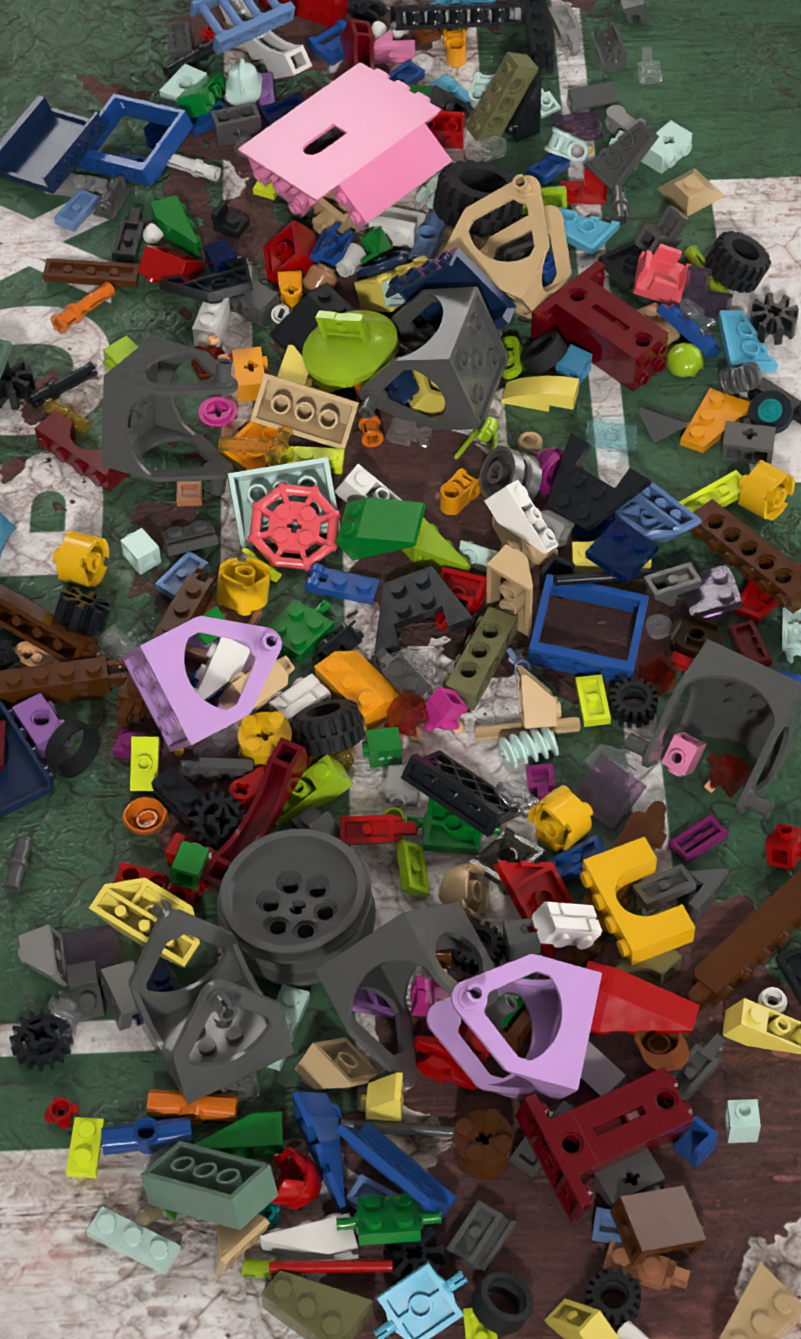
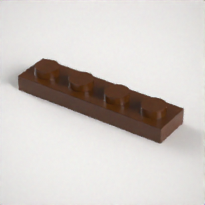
M47 258L42 276L44 282L100 286L108 282L115 287L137 288L140 264Z

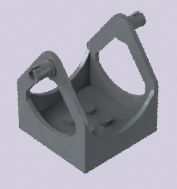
M478 287L422 290L390 318L396 328L399 339L417 346L419 349L406 356L393 358L361 386L359 397L363 402L358 412L363 418L371 419L377 408L426 430L481 429L508 362L509 356ZM432 302H440L443 308V317L436 333L432 338L419 333L412 321ZM404 370L418 371L429 378L443 394L446 405L445 412L441 417H428L391 400L384 388Z
M154 336L150 337L104 375L101 466L155 482L210 480L209 493L215 496L223 495L225 493V479L228 478V473H233V466L203 436L196 434L185 424L177 411L173 396L234 393L238 389V381L231 375L232 361L228 358L215 360L206 351ZM189 358L194 359L211 376L207 382L173 384L177 369ZM173 441H183L190 443L207 463L201 468L155 470L145 466L143 456L148 450L157 445Z
M708 639L675 687L651 741L648 742L634 733H630L624 743V749L642 756V766L650 768L665 756L674 737L673 734L662 741L663 735L684 690L691 683L689 701L681 723L674 734L685 732L694 738H722L748 751L757 762L739 798L736 812L743 814L750 809L768 819L774 809L775 802H771L763 798V796L767 793L796 747L801 720V683ZM762 772L764 780L756 786Z
M160 900L164 909L160 907L158 902L152 907V912L157 917V921L129 979V987L145 1034L186 1103L190 1104L294 1052L278 1001L262 994L245 962L233 933L180 909L172 910L167 900ZM188 934L222 948L223 955L219 962L207 975L197 982L170 992H154L147 989L146 984L169 941Z
M460 902L403 912L315 970L349 1035L387 1070L377 1075L376 1080L398 1072L403 1073V1086L411 1087L417 1083L418 1075L411 1018L406 1009V994L409 981L419 965L428 970L433 979L450 996L454 987L459 983L441 967L435 952L443 949L465 950L474 954L478 960L479 974L494 969L486 949ZM497 989L488 993L484 1012L499 1032L502 1029V1018L515 1012L518 1007L515 999L510 994H505L499 999ZM357 990L372 991L390 1004L396 1018L399 1053L391 1054L357 1023L352 1013V1004Z

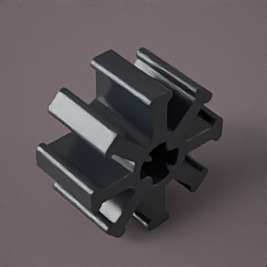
M773 293L765 294L764 303L758 299L753 301L749 321L754 329L758 331L757 338L761 343H765V339L769 334L773 335L774 345L782 344L783 335L789 337V339L795 336L799 308L798 305L789 307L790 297L783 295L781 301L777 304L774 303Z
M18 358L12 368H10L9 361H7L0 379V409H2V405L8 399L12 410L20 408L18 397L26 400L27 403L31 401L28 400V395L32 394V390L36 389L31 368L26 370L25 362L22 359Z
M72 587L70 592L63 589L54 613L57 615L55 620L59 624L69 623L68 629L73 632H77V628L81 627L87 635H94L95 631L103 633L111 611V607H109L110 602L108 599H96L98 593L89 590L88 595H84L78 587Z
M431 1227L427 1228V1232L421 1238V1241L388 1243L389 1252L387 1250L383 1251V1260H393V1272H391L392 1285L428 1261L441 1277V1266L439 1264L445 1265L444 1244L436 1247V1231Z

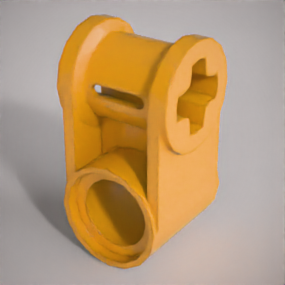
M465 28L448 31L443 29V47L445 49L446 62L451 67H461L466 63Z
M301 270L278 272L281 303L286 304L291 311L303 299Z
M460 468L441 487V511L446 515H457L465 506L481 493L479 478H473L467 474L465 469Z

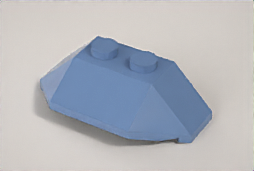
M653 482L615 512V517L641 538L648 541L668 542L689 532L702 523L701 518Z

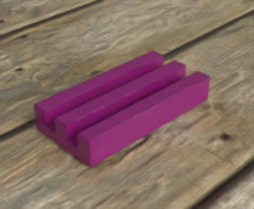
M709 814L670 840L668 848L674 850L677 858L680 857L682 863L686 866L728 838L729 832L712 814ZM711 824L713 825V827H711L704 833L699 834L692 841H690L683 847L679 846L680 844H682L683 842H685L686 840H688L704 828L708 827Z

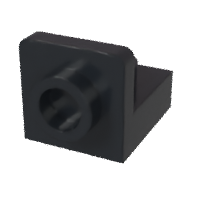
M222 200L219 206L215 207L212 211L211 219L213 220V228L216 232L239 239L249 226V218L229 211L228 202Z

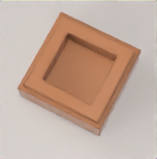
M202 481L177 482V507L202 506Z

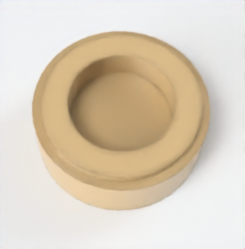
M525 432L519 436V452L531 455L533 451L537 453L542 450L543 440L539 434Z

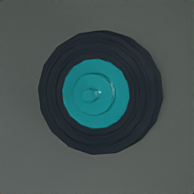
M767 390L754 397L748 414L751 424L776 427L775 434H778L789 427L793 420L794 410L791 401L785 394L777 390Z

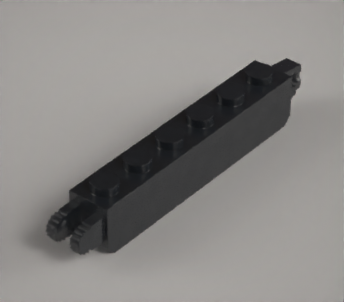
M520 0V2L525 3L524 29L528 56L539 68L536 74L540 73L541 68H547L548 73H553L554 48L546 0Z

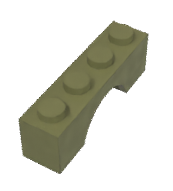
M673 949L632 966L625 956L619 960L616 968L660 987L680 971L682 956ZM592 1033L595 1037L599 1036V1034Z

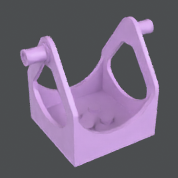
M198 616L122 655L121 658L170 752L191 746L248 716L252 712L279 655L282 641L279 634L268 627ZM197 633L232 639L250 649L242 669L243 673L250 669L253 663L254 665L236 705L227 710L220 701L217 707L202 699L193 689L187 677L184 664L186 645L208 649L211 644L204 645Z
M529 954L460 982L454 987L451 997L434 1003L428 1009L426 1023L431 1032L477 1088L521 1101L536 1093L539 1101L543 1100L548 1107L574 1093L579 1088L602 973L540 955ZM536 972L547 975L550 979L530 980L521 978ZM497 989L498 997L506 993L520 996L528 1010L532 1026V1038L525 1059L515 1054L485 1015L484 1010L487 1005L488 993ZM461 1018L505 1071L511 1073L505 1078L490 1075L459 1035L458 1028L461 1024Z

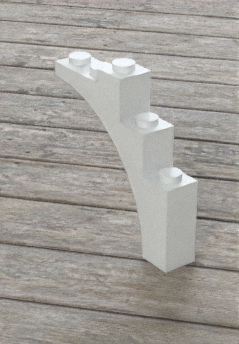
M242 0L229 1L242 21L246 22L254 18ZM219 5L226 20L223 22L226 30L235 27L221 5ZM272 31L244 43L251 60L263 59L268 72H272L273 79L294 76L312 66L303 45H294L286 42Z

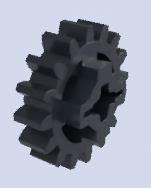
M216 791L215 794L213 792H206L205 798H196L199 805L190 806L194 816L187 817L188 821L193 822V826L188 828V831L196 832L193 840H203L202 846L211 847L218 851L242 821L241 816L246 814V810L239 811L238 809L242 802L240 800L232 802L234 795L226 794L224 796L223 791ZM209 806V810L204 814L206 808ZM215 818L219 819L220 823H215Z
M41 1009L39 1015L36 1016L33 1011H30L29 1019L26 1020L20 1017L21 1026L12 1027L14 1035L9 1036L12 1054L17 1057L20 1065L26 1062L28 1070H31L34 1065H38L39 1072L43 1071L44 1065H49L51 1069H54V1062L56 1060L60 1063L65 1062L63 1053L71 1054L72 1052L70 1045L74 1044L71 1025L67 1024L65 1016L57 1019L55 1010L46 1015L45 1010ZM55 1029H57L61 1034L60 1038H58L57 1034H55ZM23 1041L29 1047L28 1051L23 1047Z

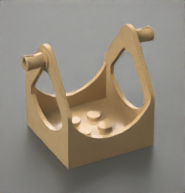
M519 174L514 177L512 182L468 206L463 211L443 252H449L458 247L517 306L514 313L532 320V311L567 285L572 274L563 214L556 206H544L541 185L535 177L530 175L523 176V174ZM513 200L527 206L528 216L492 235L480 251L476 248L469 232L475 220ZM532 232L534 248L529 257L512 262L494 260L498 249ZM549 234L557 275L552 284L543 287L542 270L550 247Z

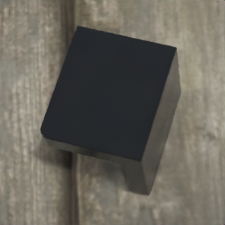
M552 553L540 570L539 589L543 591L547 574H575V564Z

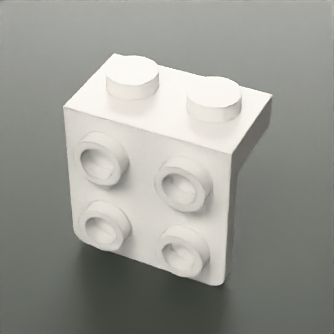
M389 207L369 222V232L382 227L391 245L412 249L417 240V231L423 226L426 215L420 212Z

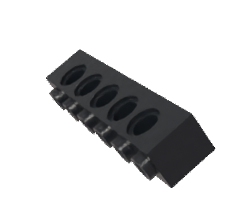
M505 1L390 6L391 29L396 31L525 26V3Z

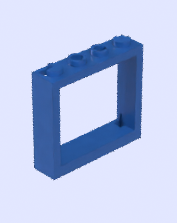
M113 94L99 113L107 129L78 163V167L112 177L122 175L127 181L151 186L193 125L186 111L180 108L177 109L164 104H156L146 100L130 98L129 96ZM123 116L169 126L144 163L98 152Z
M547 574L528 651L527 661L530 665L581 676L602 674L603 681L613 683L619 682L621 684L623 678H626L629 682L633 676L649 596L592 583L554 586V575ZM550 595L637 613L628 660H619L539 642Z

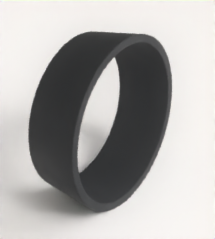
M76 719L63 723L54 731L46 745L45 760L47 764L60 777L65 779L81 774L92 763L100 746L98 730ZM83 729V739L77 752L65 763L57 765L60 751L66 741L73 734Z

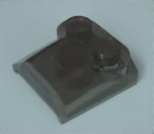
M506 828L501 835L468 862L480 864L486 875L484 876L497 884L500 893L509 896L493 865L500 861H506L507 863L530 861L538 864L546 862L548 856L545 849Z

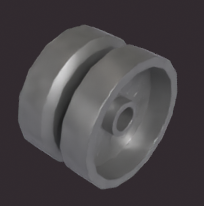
M504 446L494 448L485 458L479 473L481 494L487 499L507 485L519 480L521 485L526 488L529 498L533 501L542 481V469L538 459L535 456Z

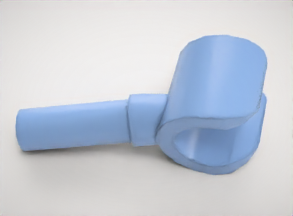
M511 647L508 648L506 651L515 666L514 676L517 678L516 666L522 665L530 672V663L526 660H520Z

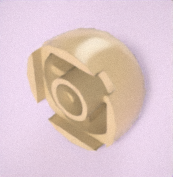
M467 863L454 867L446 873L438 890V896L443 905L460 902L469 920L481 919L480 914H485L489 905L488 883L483 884L481 875L486 874L480 864Z

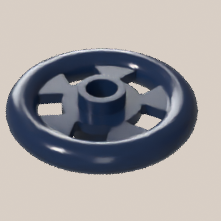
M396 251L376 257L358 266L355 269V274L358 277H368L386 272L406 262L409 254L406 251Z

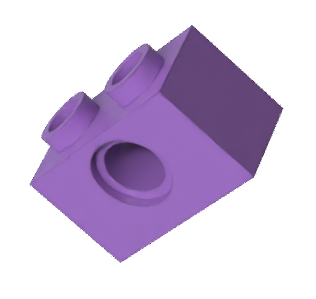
M39 693L13 706L12 709L18 721L17 725L19 728L23 727L30 740L29 743L32 747L36 746L41 758H44L45 748L51 735L65 721L57 718V711L51 700L46 702L42 694ZM68 740L66 741V743L64 744V746H63L62 748H64V747H66V746L69 745Z

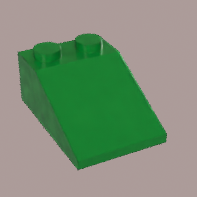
M364 498L346 503L336 543L352 561L416 546L426 505L421 502Z

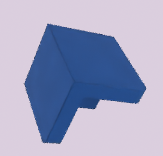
M695 1115L693 1117L694 1120L690 1124V1129L674 1144L673 1150L696 1169L715 1150L718 1133Z

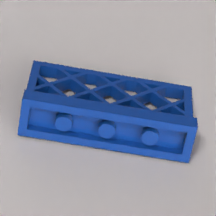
M366 1122L361 1130L340 1124L335 1132L350 1143L348 1146L405 1194H410L416 1199L419 1206L426 1212L440 1210L442 1220L458 1199L457 1195L371 1123Z

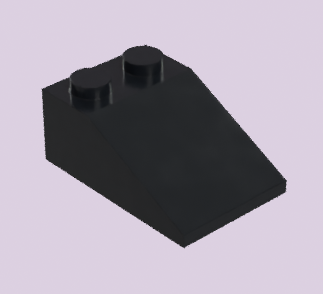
M537 75L534 76L505 128L506 133L511 135L516 142L540 133L542 81Z
M325 283L307 294L270 334L285 351L288 345H294L302 355L306 339L318 326L315 318L318 311L345 313L355 311V309Z

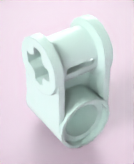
M478 71L475 72L472 85L468 91L470 105L474 108L472 110L473 113L493 78L492 75H484Z
M552 127V136L548 145L544 147L546 151L575 162L582 161L589 156L590 146L586 141L574 137L561 129ZM576 144L584 148L582 157H577L573 153V148Z

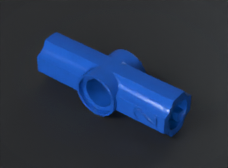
M144 1117L136 1121L135 1124L101 1128L104 1155L140 1151L143 1154H153L160 1148L173 1147L179 1141L193 1144L191 1118L182 1117L155 1121L150 1117ZM146 1133L154 1134L148 1139L141 1138Z

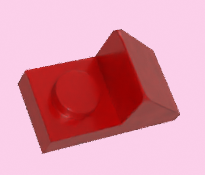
M588 169L584 171V181L561 180V186H566L567 204L606 205L607 185Z

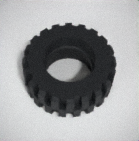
M461 160L455 164L452 162L444 167L438 176L433 200L434 211L440 220H443L446 225H451L455 229L463 211L468 206L512 182L517 175L511 174L510 170L506 168H500L499 165L488 164L484 161L475 162L474 160H468L464 162ZM513 200L473 222L469 230L470 235L477 234L481 237L490 235L491 237L514 224L521 218L523 204Z

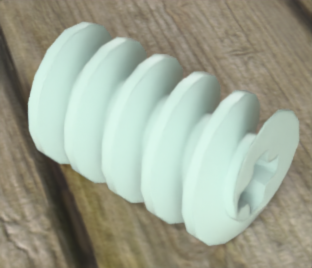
M540 727L539 731L536 728L529 729V735L523 730L519 732L518 737L515 734H511L508 740L505 737H501L498 741L499 755L507 771L508 763L510 762L515 769L518 768L519 759L526 766L528 765L529 756L536 763L539 761V753L545 759L549 758V750H552L555 756L559 755L556 738L548 727Z

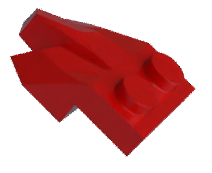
M442 566L439 576L472 616L484 601L487 593V577ZM444 612L437 614L435 625L443 632L448 628Z
M460 1025L458 1028L459 1035L485 1067L490 1052L468 1026ZM429 1028L428 1032L432 1037L417 1035L413 1038L414 1048L426 1055L416 1061V1066L425 1077L443 1085L446 1081H449L471 1092L477 1089L475 1084Z

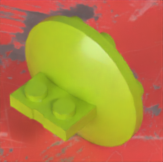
M355 310L345 313L318 311L315 317L318 326L306 339L302 357L308 373L324 385L353 387L357 383L373 377L395 357L399 346V337L392 321L378 312L368 310Z

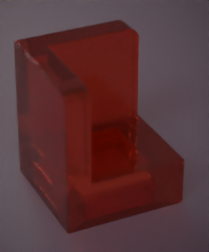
M660 651L640 663L638 682L640 678H644V684L648 681L651 682L652 688H656L658 697L675 687L677 668Z

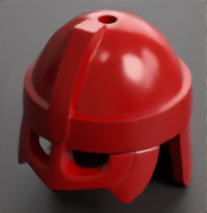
M290 1146L280 1154H273V1162L281 1170L278 1180L274 1179L278 1196L270 1204L281 1205L292 1210H297L311 1204L321 1192L323 1175L320 1168L310 1157L299 1153Z

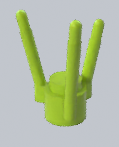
M487 416L481 429H473L471 435L454 455V458L458 459L476 436L482 442L491 440V451L496 448L500 434L497 433L499 428L498 421L491 416Z

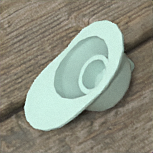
M240 58V62L233 65L228 71L226 82L227 101L233 106L251 102L256 103L261 95V74L252 64L245 63L244 59Z

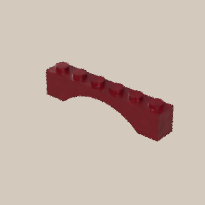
M349 19L340 37L349 70L359 62L375 70L374 34L370 22Z
M282 737L280 738L267 761L260 786L245 817L230 839L214 853L200 877L208 891L219 895L223 877L233 860L247 846L269 835L310 763L305 747Z

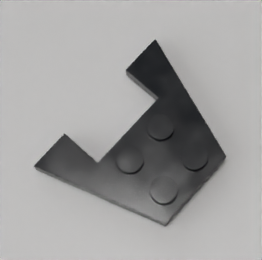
M246 256L226 261L224 263L225 271L188 281L181 275H176L158 280L161 290L210 304L221 303L223 299L229 297H242L246 292L253 291Z
M570 433L546 506L549 510L574 522V525L589 533L650 486L652 482L650 479L629 468L615 488L579 467L592 449V446Z
M430 566L383 584L374 654L382 647L390 654L400 651L401 645L397 629L443 612L450 631L474 624L475 621L436 570Z

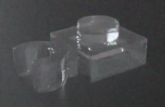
M686 297L682 299L679 307L684 311L682 315L686 319L690 318L700 325L699 330L703 334L712 335L713 332L708 327L716 325V321L711 317L706 318L704 316L705 309L691 298Z
M393 417L386 438L387 442L411 446L413 441L417 442L421 447H428L429 438L424 436L432 437L433 429L427 426L417 428V422Z

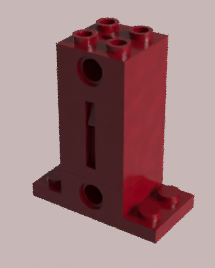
M597 260L532 311L531 342L546 332L557 331L568 347L574 345L591 353L592 364L634 392L640 386L646 385L652 376L662 372L667 364L666 356L669 333L604 289L605 265Z
M665 1067L551 1120L548 1118L550 1114L543 1100L539 1101L536 1093L524 1098L515 1115L570 1223L580 1219L592 1204V1192L586 1182L593 1179L596 1172L646 1148L652 1151L680 1138L694 1120L692 1118L693 1111L686 1100L681 1098L675 1077L672 1074H668Z

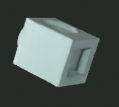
M142 528L120 540L123 556L140 575L161 563L159 546Z
M757 1099L727 1101L725 1124L728 1143L758 1142L761 1125Z

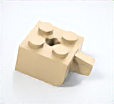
M333 191L324 196L314 206L316 217L312 219L313 230L318 234L324 229H329L335 223H341L340 228L336 230L339 235H343L348 230L355 233L360 229L358 225H355L350 220L349 213L345 207L336 201Z
M287 656L276 659L249 715H252L268 704L275 694H278L281 689L288 685L289 674L295 667ZM254 663L245 673L241 671L229 680L230 682L222 688L224 693L218 700L226 710L236 705ZM242 719L236 721L235 723L238 725L242 721Z

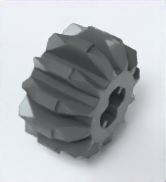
M748 361L722 369L719 373V382L724 393L730 395L739 394L758 387L762 382V375L757 363Z

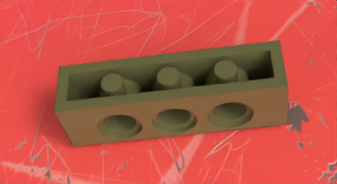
M507 52L466 126V129L476 141L498 143L539 69L528 55Z
M488 607L486 613L479 616L474 634H469L463 654L457 655L454 662V670L451 674L448 673L442 687L455 690L461 698L460 700H463L470 710L474 711L504 658L506 650L515 638L518 617Z

